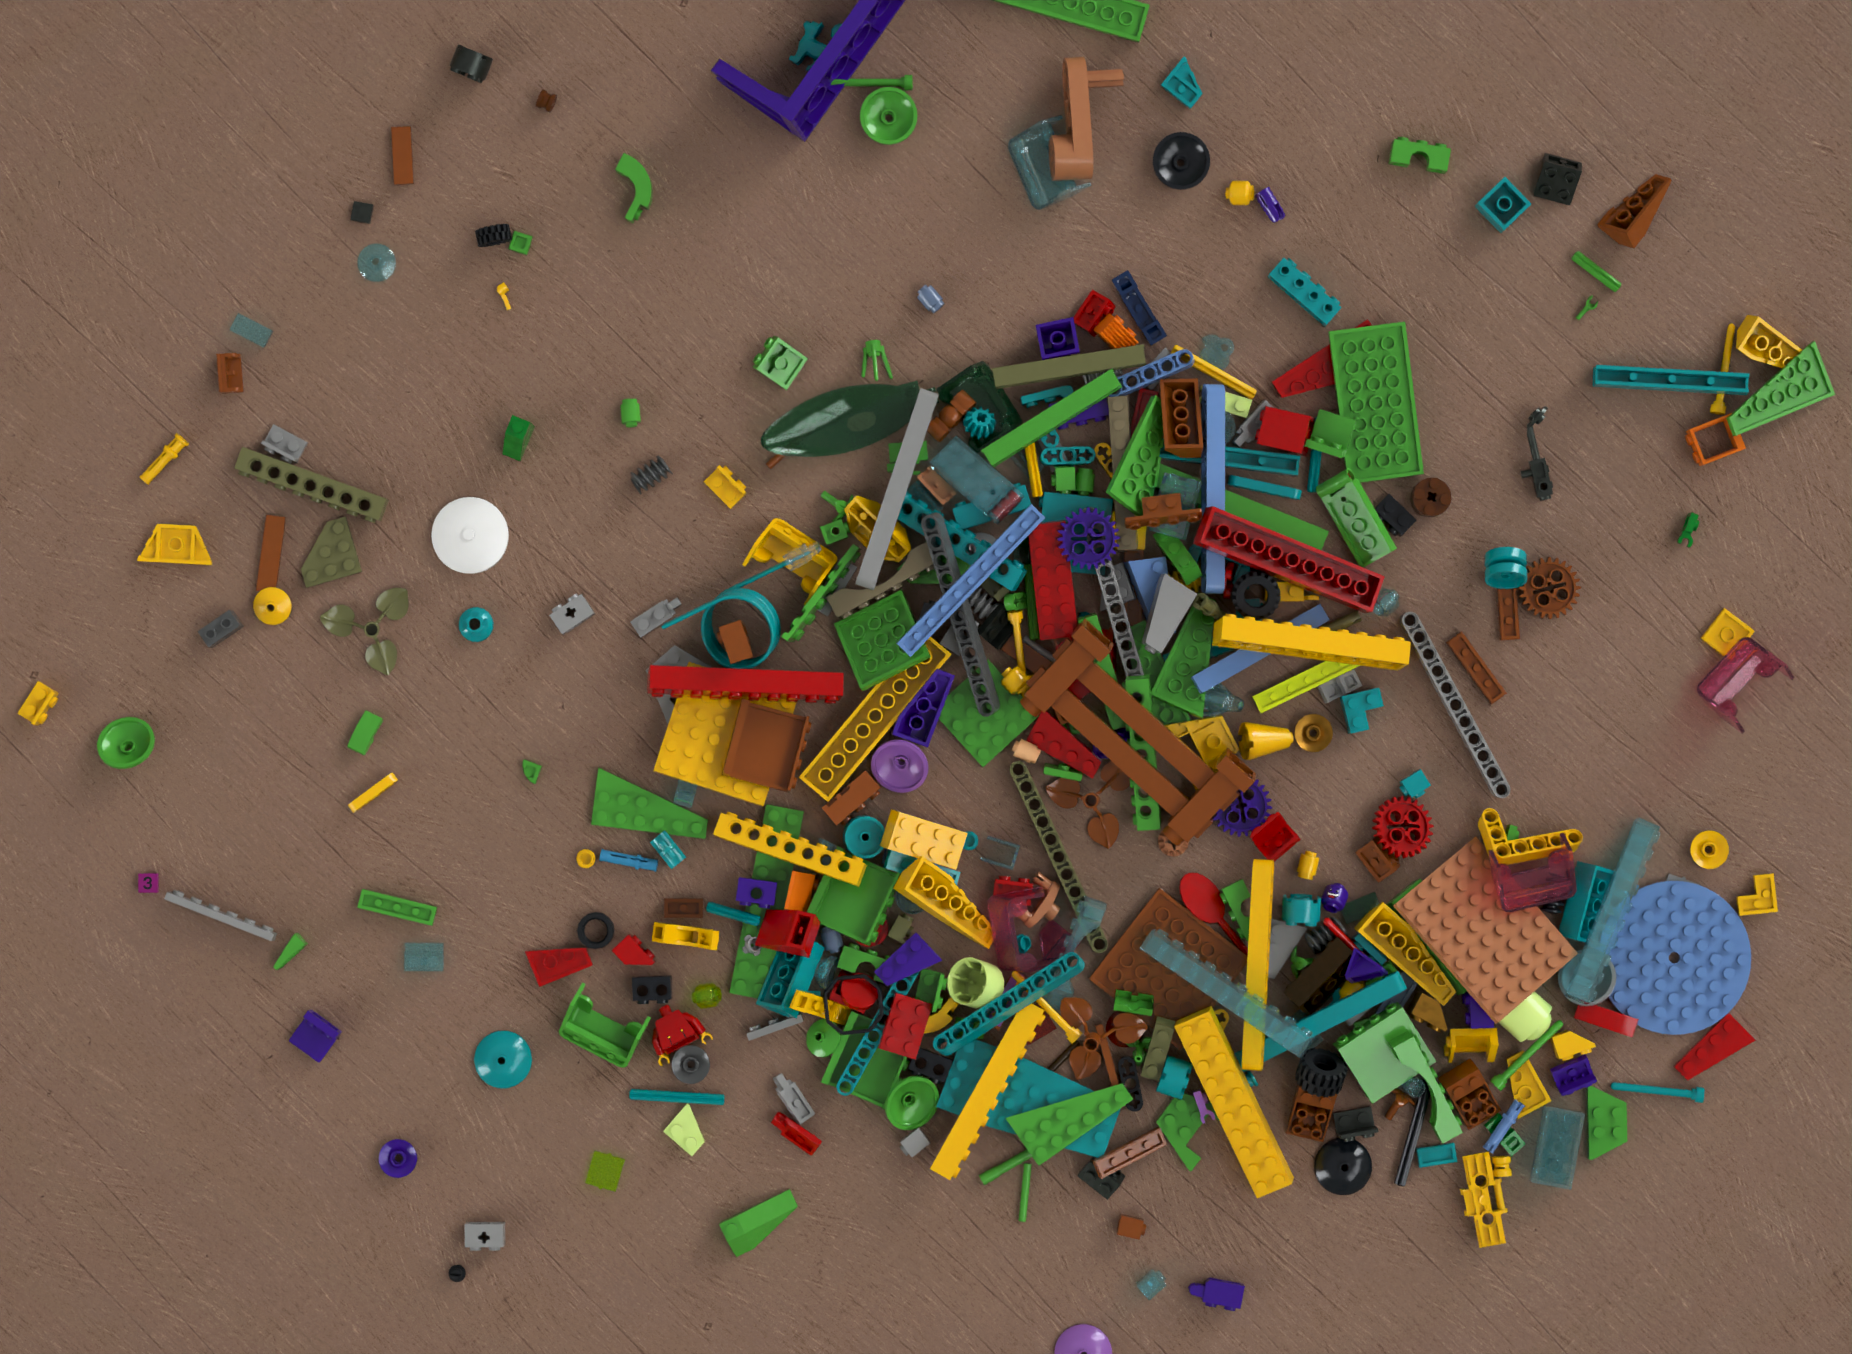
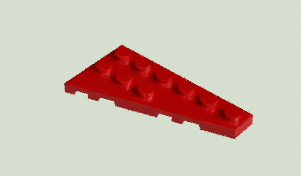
M1367 319L1354 328L1367 327L1372 325L1370 321ZM1330 344L1271 382L1281 398L1335 384Z

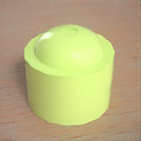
M967 957L957 961L951 968L947 977V989L955 1002L979 1010L1002 995L1004 991V978L997 966L973 957Z
M1534 991L1498 1023L1519 1042H1523L1526 1039L1535 1040L1541 1037L1549 1028L1552 1020L1550 1014L1552 1006Z

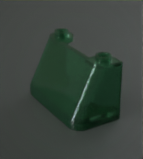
M984 361L970 365L936 389L939 394L938 397L943 403L951 404L950 401L961 390H964L977 402L975 406L977 410L981 406L983 410L989 408V413H994L996 426L992 434H989L987 438L981 436L979 440L976 435L969 437L968 445L976 454L982 452V449L1023 424L1019 413L1004 389L995 388L993 372Z

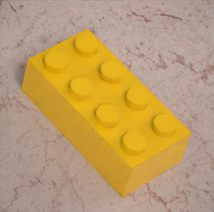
M891 809L880 846L916 858L923 856L932 863L956 870L968 833Z

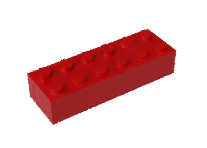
M1066 520L1041 522L1028 535L1040 640L1071 637L1074 629L1077 627L1071 563L1066 561L1068 554L1061 555L1064 548H1058L1062 541L1057 540L1058 537H1062L1058 530L1064 529L1060 523H1066Z

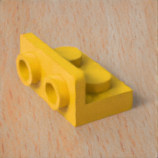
M719 465L704 483L732 509L747 494L744 490L746 486L739 479L735 481L731 477L733 473L726 466L722 468Z
M38 681L18 711V714L29 720L34 726L43 724L48 717L46 713L49 708H53L56 705L59 693Z

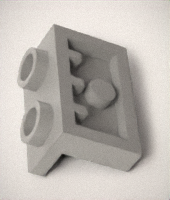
M273 424L265 441L262 440L261 444L265 445L264 450L273 455L275 452L282 455L281 459L291 464L292 460L298 463L308 442Z

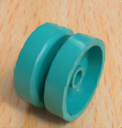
M1498 547L1485 553V582L1487 585L1498 589H1512L1520 587L1527 582V554L1525 551L1515 547Z
M867 815L856 816L850 819L844 827L842 833L843 843L846 849L854 856L872 858L884 849V847L880 846L885 828L873 817ZM863 834H868L866 841L862 839Z

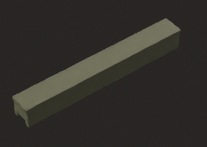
M1144 344L991 369L995 388L1001 389L1102 373L1110 369L1121 370L1145 366Z

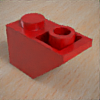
M628 934L612 949V952L626 965H653L656 962L654 960L656 956L648 948L645 950L640 945L642 941L635 934L633 936Z

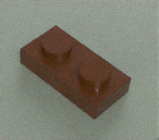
M664 898V918H703V898Z

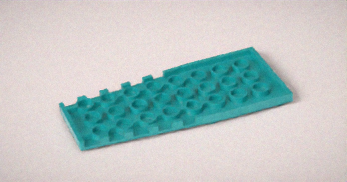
M975 1039L957 1050L936 1107L960 1116L997 1047ZM1018 1058L1015 1063L1017 1066L1013 1076L1009 1075L1005 1081L1008 1083L1003 1094L999 1092L996 1097L999 1101L995 1109H990L986 1115L989 1117L986 1126L1016 1134L1006 1120L1007 1117L1095 1091L1032 1061ZM1121 1108L1066 1146L1065 1149L1097 1158L1104 1155Z

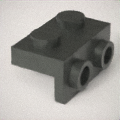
M1092 1156L1077 1176L1108 1200L1121 1185L1125 1175L1118 1170L1100 1179L1092 1162L1097 1157Z

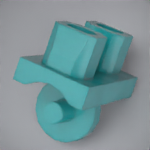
M665 830L650 842L671 869L686 858L685 854Z

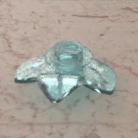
M1214 334L1203 337L1202 342L1206 347L1200 352L1199 358L1208 363H1213L1215 367L1224 370L1229 365V356L1234 352L1235 346L1233 341L1229 338H1219ZM1222 344H1226L1228 346L1227 351L1222 350Z

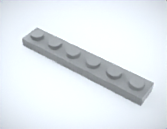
M178 890L167 892L165 895V900L269 941H275L277 933L273 932L274 928L263 925L260 927L255 925L256 921L249 918L242 920L237 918L238 914L228 910L224 913L219 911L220 907L210 903L209 906L201 904L202 900L196 897L186 898L184 893Z

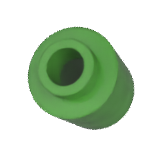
M637 399L622 400V405H620L622 424H626L628 428L637 427V424L641 422L640 405L637 403Z
M1078 468L1075 478L1076 490L1074 492H1078L1080 496H1089V494L1093 493L1094 470Z

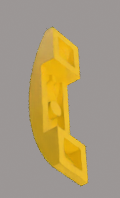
M796 989L789 1008L825 1019L823 997ZM827 999L829 1020L845 1026L852 1009Z

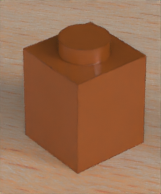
M1120 1214L1116 1233L1117 1235L1140 1240V1236L1145 1234L1146 1224H1143L1144 1220L1141 1218Z

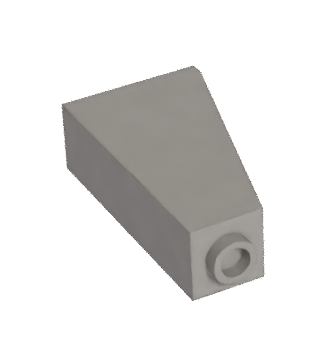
M1166 573L1161 574L1158 579L1141 642L1145 645L1144 649L1152 654H1155V652L1162 653L1197 596V593Z

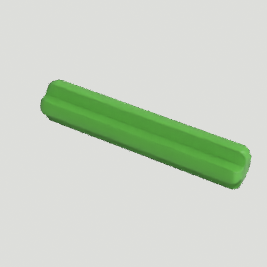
M1580 251L1575 252L1571 259L1613 292L1618 291L1622 284Z

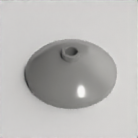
M1593 949L1577 951L1578 954L1559 970V987L1564 996L1572 1003L1580 1006H1594L1606 1000L1613 992L1616 984V970L1611 960L1605 954ZM1593 978L1592 983L1588 984L1587 979Z

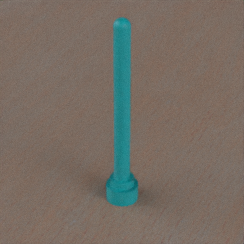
M1617 1082L1611 1084V1089L1687 1097L1698 1103H1703L1705 1090L1703 1087L1685 1090Z

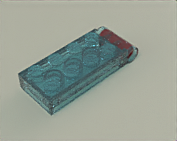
M957 436L930 461V466L934 471L997 525L1025 498L1010 481Z

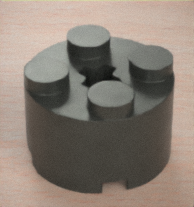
M458 44L449 66H451V71L463 76L468 73L467 78L482 83L487 77L493 59Z

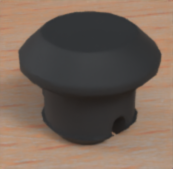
M454 1265L449 1269V1277L452 1281L460 1282L465 1278L466 1272L461 1265Z

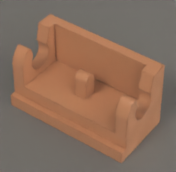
M928 466L923 473L917 476V480L942 506L957 494L932 466Z

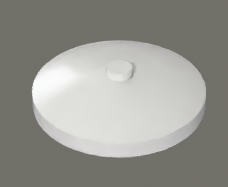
M463 497L448 503L441 509L433 523L431 537L437 556L446 566L457 572L475 574L492 568L500 561L507 549L509 531L504 516L493 504L476 497Z

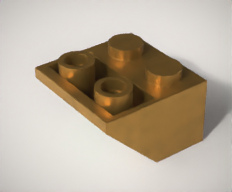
M1417 991L1407 1012L1411 1013L1410 1017L1420 1023H1423V1021L1428 1022L1427 1027L1437 1032H1440V1030L1446 1032L1447 1025L1440 1002Z

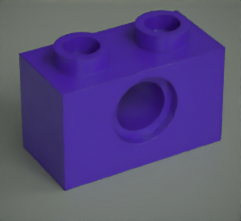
M739 877L736 901H740L739 905L751 906V903H758L760 908L770 909V905H775L778 882ZM753 888H759L762 891V896L759 899L752 897L751 891Z

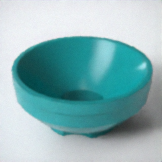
M480 607L467 609L459 619L461 634L472 642H480L487 639L494 628L492 616L488 611ZM474 618L480 621V627L477 630H472L469 626L470 621Z

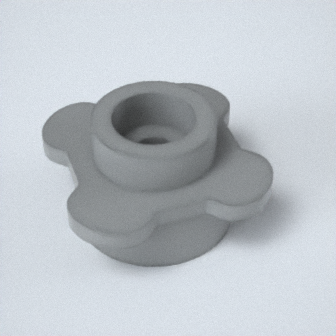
M751 935L744 937L745 945L742 950L745 954L752 953L754 956L760 954L762 947L755 946L757 937H751Z

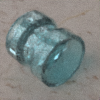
M1416 1076L1401 1085L1406 1093L1415 1098L1420 1097L1425 1092L1424 1082Z

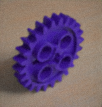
M1086 507L1085 512L1078 508L1079 514L1071 511L1072 518L1065 516L1068 522L1060 523L1064 529L1058 530L1062 534V537L1057 538V540L1062 541L1058 548H1064L1061 555L1068 554L1066 561L1068 562L1073 559V566L1079 563V568L1082 569L1086 564L1087 569L1090 570L1091 564H1093L1098 569L1099 562L1105 565L1104 559L1107 558L1111 561L1112 559L1109 554H1116L1113 547H1119L1115 540L1120 539V537L1114 533L1118 532L1119 529L1112 527L1116 522H1109L1110 515L1103 517L1105 511L1102 510L1097 514L1096 507H1094L1092 512H1090L1089 507ZM1096 523L1102 524L1103 529L1100 533H1094L1093 526ZM1076 524L1083 525L1082 533L1075 534L1073 529ZM1087 533L1092 537L1105 536L1104 540L1091 539L1089 543L1086 540H1071L1072 537H1087ZM1098 542L1102 543V551L1095 553L1093 546ZM1077 543H1082L1084 546L1081 553H1075L1074 546Z
M1258 779L1249 787L1253 792V797L1250 800H1246L1243 797V792L1239 789L1241 802L1246 804L1243 807L1244 823L1241 819L1240 809L1236 808V805L1239 804L1238 797L1224 812L1219 809L1216 812V816L1212 818V820H1219L1217 827L1224 825L1223 832L1230 829V835L1237 831L1238 837L1241 836V832L1248 836L1249 830L1252 832L1255 827L1261 826V822H1266L1265 816H1270L1266 811L1267 809H1272V807L1268 806L1267 802H1270L1272 799L1265 797L1269 793V791H1262L1265 785L1257 786ZM1249 808H1255L1257 811V816L1253 819L1247 816ZM1232 811L1238 814V820L1234 823L1228 819V815Z

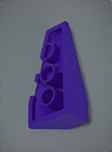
M936 669L900 713L892 735L928 747L955 675Z

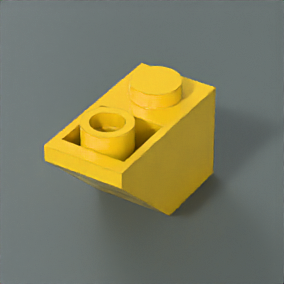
M1569 1030L1556 1033L1550 1038L1556 1058L1563 1061L1574 1058L1573 1055L1577 1053L1581 1055L1592 1052L1591 1048L1596 1047L1595 1043Z

